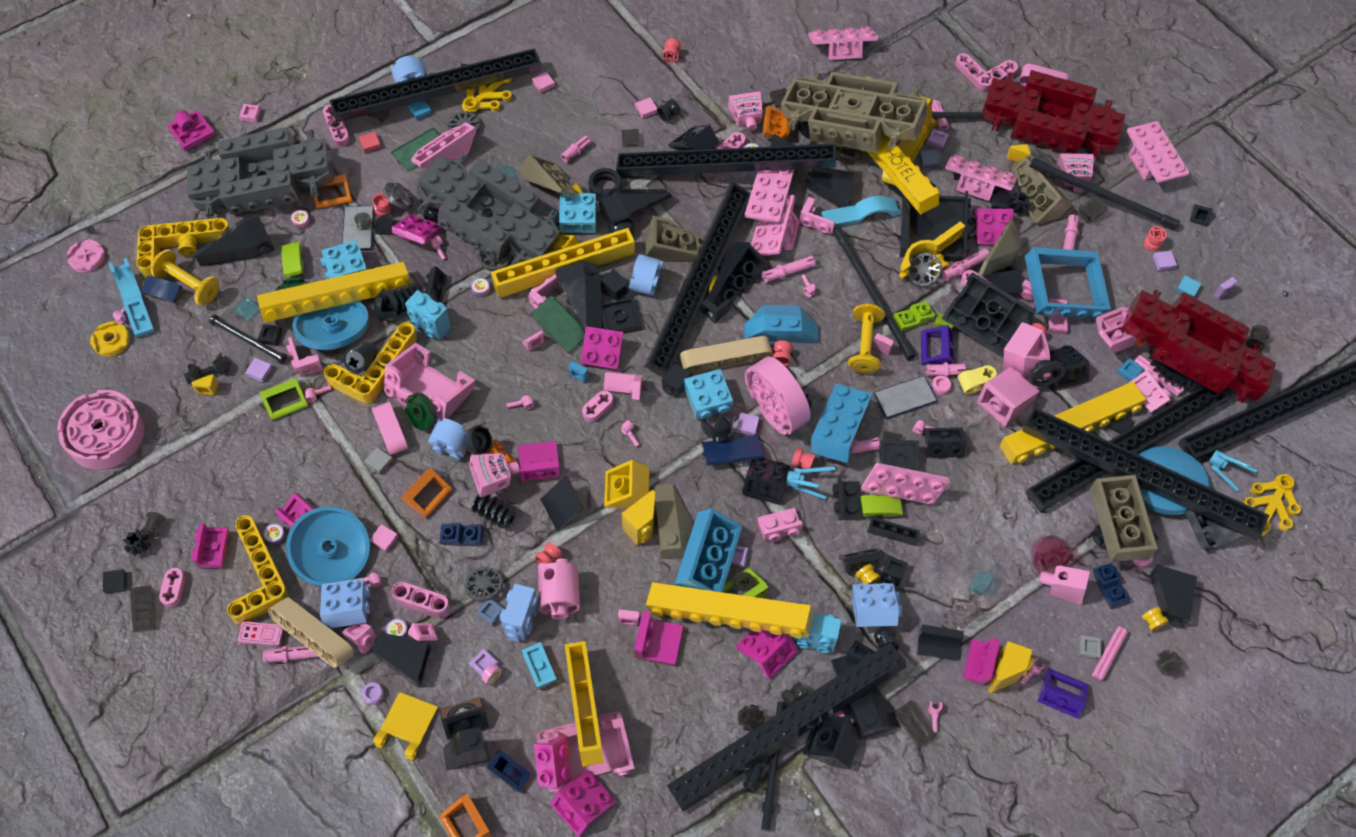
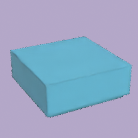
M1184 276L1176 292L1180 294L1185 292L1194 297L1202 283Z

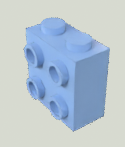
M363 578L322 584L320 617L324 625L328 628L367 623V614L370 613V605L367 601V598H370V588L365 586Z
M893 583L852 585V606L856 627L898 626V617H902V606L898 605L899 593L895 592Z
M514 584L513 590L508 591L506 598L508 604L506 609L503 608L501 611L500 621L502 622L505 636L508 639L525 641L526 636L530 635L533 629V623H531L533 616H537L539 611L538 597H536L534 588Z

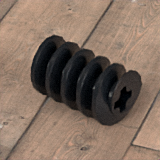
M412 283L403 287H397L396 289L385 290L382 293L384 298L383 306L387 310H396V312L397 310H404V307L406 308L405 303L417 290L423 293L422 288L418 283Z
M363 343L350 350L344 357L346 369L353 374H359L368 369L377 357L378 349L371 343Z
M478 494L473 501L472 512L478 513L479 516L484 517L487 521L491 520L492 524H497L501 529H507L513 522L517 509L513 508L509 511L511 505L507 504L503 507V500L496 503V496L490 500L491 494L480 497Z

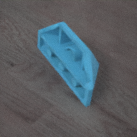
M762 305L744 324V339L767 336L769 342L818 343V325L801 306Z

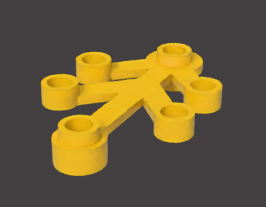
M513 78L494 82L488 88H486V85L479 86V95L475 98L476 87L467 89V98L462 103L463 110L475 113L478 109H490L493 112L499 111V101H482L485 99H502L504 102H510L512 100L510 91H494L504 83H510Z
M1278 475L1273 482L1254 483L1250 491L1255 496H1259L1263 491L1275 490L1273 495L1257 498L1247 497L1242 502L1248 505L1247 501L1250 502L1253 508L1268 504L1264 513L1270 516L1261 536L1266 535L1270 531L1271 524L1269 520L1275 509L1281 520L1279 528L1283 531H1288L1293 526V521L1289 518L1288 514L1296 516L1301 511V507L1297 504L1292 493L1294 479L1290 475ZM1283 494L1289 504L1286 509L1281 500Z

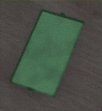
M433 127L391 151V154L396 158L397 163L401 164L408 172L418 166L411 161L414 154L420 148L440 136V134Z
M552 295L542 303L540 302L538 307L530 314L568 354L577 345L582 344L581 341L584 339L585 334L577 319Z

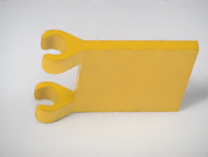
M399 692L381 729L373 739L375 746L383 748L388 734L410 742L405 750V755L407 759L414 760L419 746L438 710V706Z

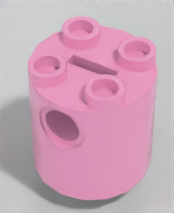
M557 559L555 563H541L538 565L539 611L541 613L551 615L553 619H565L570 614L580 610L579 568L577 565L568 563L567 559Z

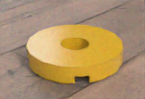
M113 321L99 325L90 337V343L95 352L106 357L122 353L130 342V334L126 327ZM115 336L112 341L106 342L108 337Z

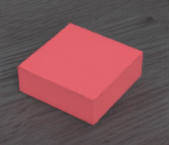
M375 131L358 137L365 153L381 148Z

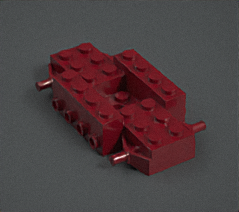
M1034 70L1030 71L1025 86L1013 82L1014 73L1011 75V72L1007 74V78L1004 80L992 79L982 110L983 119L993 123L992 131L994 129L995 132L999 131L1000 125L1013 126L1010 138L1067 154H1078L1082 146L1092 150L1095 160L1099 159L1100 153L1109 155L1114 153L1120 140L1126 114L1111 109L1113 101L1110 100L1109 102V99L1105 101L1104 107L1092 105L1097 88Z
M1141 290L1131 302L1122 329L1137 338L1136 346L1142 347L1144 342L1155 346L1152 358L1218 394L1226 387L1236 391L1239 394L1237 400L1240 403H1245L1246 398L1257 401L1270 388L1276 362L1259 354L1260 345L1253 344L1252 348L1243 345L1247 340L1250 330L1245 324L1234 320L1227 314L1212 308L1210 305L1199 301L1185 292L1177 298L1172 306L1159 299L1161 291L1158 292V290H1154L1153 295Z

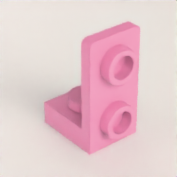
M808 197L800 214V223L806 227L832 235L835 222L815 215V199Z
M556 274L548 277L544 283L533 288L529 293L530 304L536 310L547 300L545 296L559 287Z
M292 337L288 338L289 345H286L289 355L294 357V360L291 361L294 371H299L301 377L323 370L318 355L307 356L300 360Z
M605 372L604 390L632 393V399L639 400L642 393L643 375Z

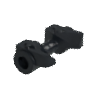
M219 353L212 362L213 366L202 370L196 365L188 364L189 371L184 374L187 383L191 384L193 381L215 372L224 373L230 371L222 353Z

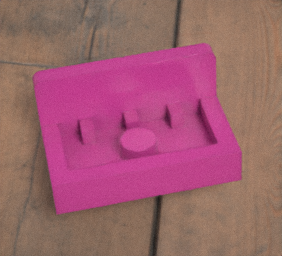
M293 493L283 508H276L274 512L279 515L280 521L292 527L303 514L316 508L299 493Z
M204 523L199 524V528L195 532V548L191 552V558L199 568H223L230 530L225 527H207Z
M992 637L986 642L976 639L970 641L963 678L981 685L994 678L996 674L995 662L1000 655V640Z
M559 736L549 743H536L534 750L539 787L559 788L571 780L567 737Z

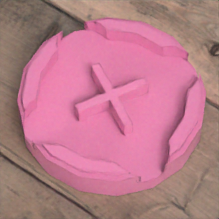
M90 239L85 240V242L79 241L69 248L67 261L70 267L77 272H91L102 265L105 260V251L97 241Z

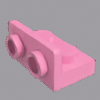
M1146 370L1130 381H1134L1146 398L1143 404L1151 414L1164 405L1171 404V394L1165 387L1162 389L1158 383L1160 381L1154 373L1150 374Z
M795 508L757 517V523L764 542L769 540L774 542L781 537L787 535L792 537L802 532L803 522L799 521Z

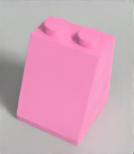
M1010 367L984 384L977 403L1006 427L1035 401L1039 390L1023 378L1020 372Z

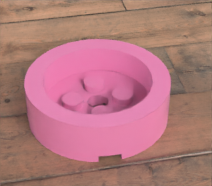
M765 357L745 371V382L751 398H756L760 405L758 410L775 430L783 435L791 434L809 422L811 415L807 399L796 379L781 362L773 357Z
M97 390V393L84 394L76 398L66 407L60 416L57 431L59 432L61 446L76 463L89 469H107L125 462L138 450L144 437L145 427L142 416L129 398L116 391ZM97 423H103V428L94 430Z

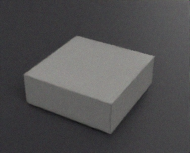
M376 448L364 462L368 467L381 474L393 459L379 448Z
M1080 635L1078 657L1100 660L1101 638Z

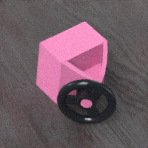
M1022 322L1004 348L1003 371L1012 367L1015 371L1020 372L1023 378L1028 377L1029 383L1034 386L1043 387L1051 385L1060 380L1065 374V366L1062 363L1050 361L1049 347L1043 330ZM1056 368H1059V373L1056 376H1054L1052 372ZM1040 378L1048 379L1045 381H1036V379Z

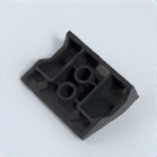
M972 272L966 285L953 300L941 319L954 325L955 328L1004 357V348L1020 324L1023 322L1029 325L1036 315V310Z

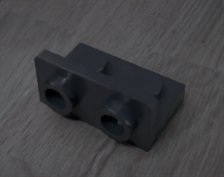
M962 427L924 428L923 435L927 445V457L965 456L967 440Z
M837 477L832 491L833 495H836L837 502H834V513L838 514V521L862 520L860 481H842V477Z

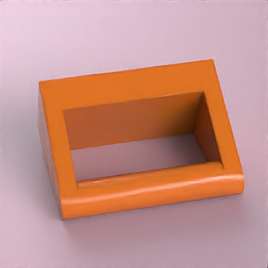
M346 174L334 176L333 182L322 185L318 189L344 185L347 196L319 201V196L315 195L314 200L317 209L352 202Z
M430 468L414 482L400 499L426 519L453 489ZM432 480L442 487L443 490L423 510L413 498Z
M468 793L439 815L449 836L461 837L449 816L465 807L479 831L474 837L492 836Z

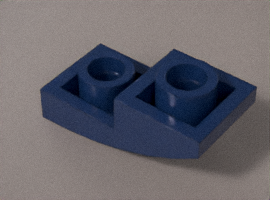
M147 275L140 292L148 296L157 297L163 301L176 303L183 286Z
M461 523L441 524L439 543L452 546H482L484 526L482 524L463 526Z
M1110 563L1093 568L1095 579L1109 608L1113 609L1129 604L1130 598L1120 584L1122 578L1113 564Z

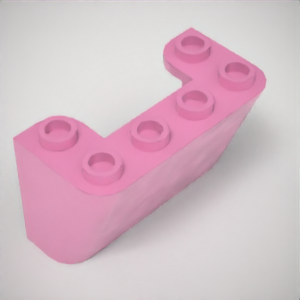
M414 343L386 364L384 391L389 397L400 402L403 406L407 405L405 404L406 398L416 392L428 396L436 411V422L434 424L436 426L440 418L442 421L444 418L449 419L474 389L475 379L459 371L457 382H454L429 366L430 351ZM418 351L424 355V359L419 356Z

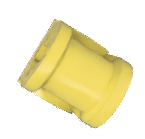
M987 365L964 371L957 378L964 393L970 395L982 390L984 384L994 378L997 373L995 368Z

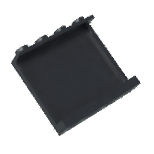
M965 191L964 197L940 196L939 205L923 214H920L903 194L900 257H905L908 248L912 244L921 240L933 241L961 221L965 225L963 236L938 254H942L944 260H964L966 254L970 253V243H967V239H970L971 229L967 228V224H970L971 213H968V209L971 207V198H968V191Z

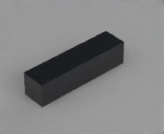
M871 517L867 532L916 546L920 530Z

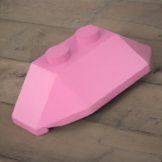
M465 122L459 127L444 132L420 148L414 154V157L411 158V161L421 168L428 169L438 156L451 160H458L463 153L466 156L469 154L476 128Z
M1121 307L1096 318L1098 333L1113 353L1135 345L1137 340L1135 336L1122 329L1129 310L1127 307Z

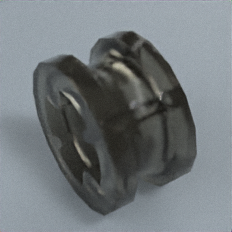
M365 212L358 213L354 218L356 227L359 230H367L372 225L369 214Z

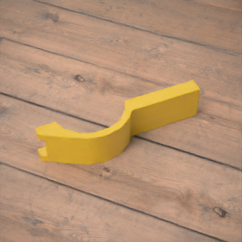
M960 221L933 241L921 240L912 244L908 248L901 264L899 277L904 279L909 275L908 268L911 267L909 261L913 256L919 253L937 255L963 236L965 225Z

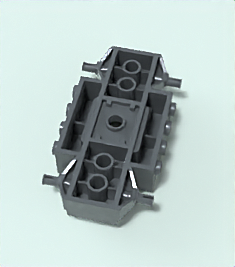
M287 127L218 141V154L221 160H213L212 152L207 150L204 152V161L196 165L187 166V195L196 209H206V217L213 218L214 209L225 205L232 215L300 201V188H310L311 196L315 197V195H319L318 188L334 181L332 149L325 138H314V131L311 129L310 132L309 130L306 131L307 140L297 144Z
M464 153L458 160L444 159L438 156L418 180L417 194L423 200L418 211L424 214L428 207L439 209L438 223L442 228L452 231L458 238L468 241L471 246L484 251L490 258H495L499 261L506 250H508L514 257V261L511 263V265L548 254L559 239L560 231L553 222L558 212L552 209L548 216L534 215L538 209L540 195L480 158L469 170L468 174L463 164L469 157L465 156ZM491 212L493 216L490 218L485 217L484 213Z

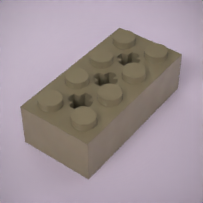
M1136 475L1096 479L1090 488L1110 562L1150 558L1157 550V545Z

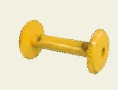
M172 250L161 251L155 256L151 264V274L153 277L161 279L170 274L196 290L194 300L200 306L207 305L215 299L220 288L219 280L216 277L210 276L201 281L175 265L177 257Z
M861 304L855 307L852 312L853 318L862 322L860 355L851 357L848 360V366L857 373L870 374L878 371L881 367L880 360L875 356H871L873 323L883 320L885 313L877 305Z

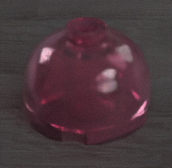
M1044 536L1038 539L1031 549V561L1033 567L1039 573L1040 571H1046L1054 574L1056 566L1068 567L1067 564L1070 560L1071 562L1073 561L1071 548L1064 539L1058 536Z

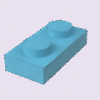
M541 642L521 650L537 690L557 682Z

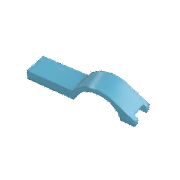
M872 196L863 199L853 206L822 211L821 217L834 221V228L861 223L864 218L877 212H888L892 217L899 216L902 212L897 207L896 198Z
M125 258L123 259L125 264L114 267L113 263H109V267L137 338L155 332L133 271L128 259Z

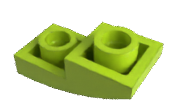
M300 241L282 246V266L285 277L297 276L303 273L304 262L301 258L302 245Z
M925 301L912 305L909 310L894 313L893 318L901 331H906L931 320L936 315L928 302Z
M886 495L861 496L863 517L883 515V518L903 516L900 498Z

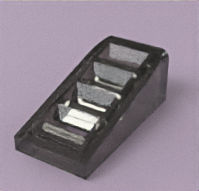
M150 585L131 588L133 632L155 629L156 590ZM148 602V605L139 606V603ZM148 611L146 614H139V612ZM149 619V622L139 623V620Z

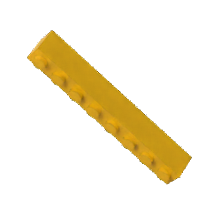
M629 228L492 271V282L498 298L505 297L541 285L548 277L555 275V270L581 261L600 266L634 255L635 241Z
M399 262L257 295L263 322L266 323L377 297L383 288L390 290L400 286L403 287L409 285L410 280L404 262Z
M1133 381L1054 416L1088 432H1092L1094 428L1107 426L1113 418L1118 421L1131 412L1132 414L1139 412L1146 398ZM1022 430L1004 437L1000 444V448L1011 465L1017 462L1019 464L1023 463L1033 455L1039 456L1046 449L1057 448Z
M652 582L646 606L651 614L658 617L668 615L677 620L687 618L697 623L707 621L716 626L726 624L736 629L746 627L755 632L765 630L775 635H781L782 633L790 634V636L795 638L809 637L814 618L811 605Z

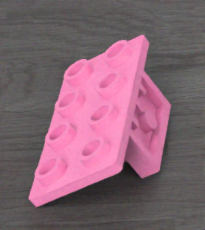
M861 27V29L856 30L855 28H845V30L841 31L829 29V31L825 32L813 30V32L808 33V37L813 44H829V60L862 58L863 41L879 40V36L871 27Z
M1158 121L1127 129V134L1134 143L1129 157L1144 181L1151 179L1152 175L1157 183L1188 176L1189 170Z
M958 155L951 156L945 166V169L961 174L956 188L957 191L963 193L968 191L969 195L987 201L990 200L995 185L1012 191L1017 179L1010 172L1003 173L997 171L995 167L982 166L977 161L969 162Z
M795 169L758 171L745 217L780 222Z
M794 195L787 196L780 222L758 219L751 245L761 256L780 254L782 247L786 251L793 250L800 223L792 211L795 202Z
M876 463L862 484L861 489L866 492L933 505L950 480L949 477Z

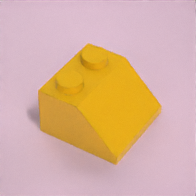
M630 460L605 471L604 507L629 508L649 493L648 466L635 460Z
M654 490L622 512V529L637 546L648 542L653 535L655 517Z
M1007 641L996 661V674L991 679L988 692L998 691L1016 683L1021 676L1025 677L1027 670H1030L1034 658H1031L1032 650Z

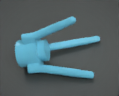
M1216 450L1208 462L1213 465L1211 470L1222 477L1236 492H1239V488L1219 468L1224 469L1227 463L1230 462L1254 473L1258 471L1248 464Z
M795 468V472L789 471L787 486L826 500L827 497L825 495L803 487L805 485L819 488L820 485L805 481V475H802V473L834 471L836 468Z

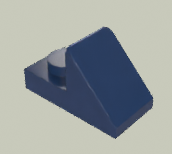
M498 749L486 767L493 778L500 779L519 793L531 776L529 771L500 749Z

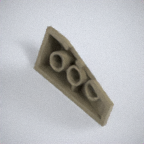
M528 154L519 170L526 182L530 184L535 183L574 197L575 193L571 185L567 183L568 179L563 177L564 172L555 162Z
M1025 156L1013 170L1022 192L1030 198L1028 203L1031 206L1027 209V213L1038 225L1061 218L1073 204L1042 172L1030 168L1031 160Z
M653 216L646 239V256L662 261H694L704 237H698L690 233V230L686 227L682 229L670 219Z
M1010 219L1004 227V233L998 237L994 247H992L978 276L982 277L1008 267L1015 260L1020 259L1023 252L1020 249L1023 243L1013 220Z
M673 483L653 485L661 559L683 557L694 525Z

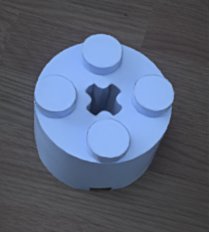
M412 55L398 59L396 65L391 67L395 83L428 75L423 59L420 57L417 59Z
M638 254L629 289L654 296L663 261Z
M440 418L428 439V443L433 446L432 450L439 454H443V452L448 453L450 458L460 461L467 451L464 444L466 432L462 430L463 426L446 418L442 421Z

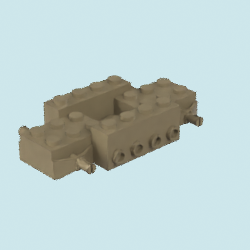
M814 71L813 76L809 78L794 77L781 103L783 117L791 120L788 125L790 130H794L798 122L806 121L809 125L811 141L826 144L836 143L837 146L877 153L882 142V135L891 138L888 143L890 148H895L898 140L916 141L927 116V99L917 96L919 93L917 87L916 90L915 87L912 88L911 94L898 93L897 82L831 72L827 82L818 80L821 75L819 71Z

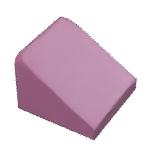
M542 331L522 341L528 351L544 343Z
M412 623L408 631V635L418 641H437L438 639L431 623Z

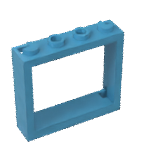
M1033 247L1025 255L1036 314L1061 317L1074 316L1077 318L1092 317L1096 319L1098 316L1106 314L1111 310L1098 252ZM1040 264L1084 266L1093 305L1048 303Z

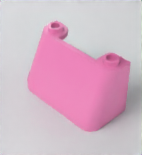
M618 711L597 716L604 763L582 767L575 722L543 730L536 734L537 743H549L559 736L567 737L571 780L559 788H549V792L554 791V793H557L586 770H589L593 775L612 771L621 776L630 773L631 769H635L623 719Z

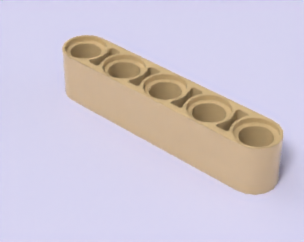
M759 336L685 350L680 354L683 368L691 374L753 363L761 358L772 357L773 353L768 337Z
M289 597L282 599L268 609L271 619L333 668L338 667L353 656V649L347 641Z

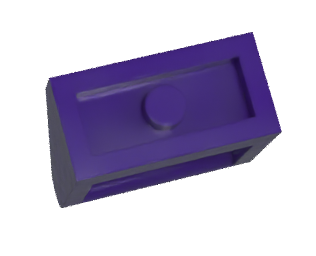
M949 325L922 330L921 364L925 366L926 364H943V362L955 364L954 333ZM928 337L941 338V355L929 357Z
M1048 668L1037 702L1078 718L1086 704L1089 684ZM1051 678L1080 689V695L1050 684Z

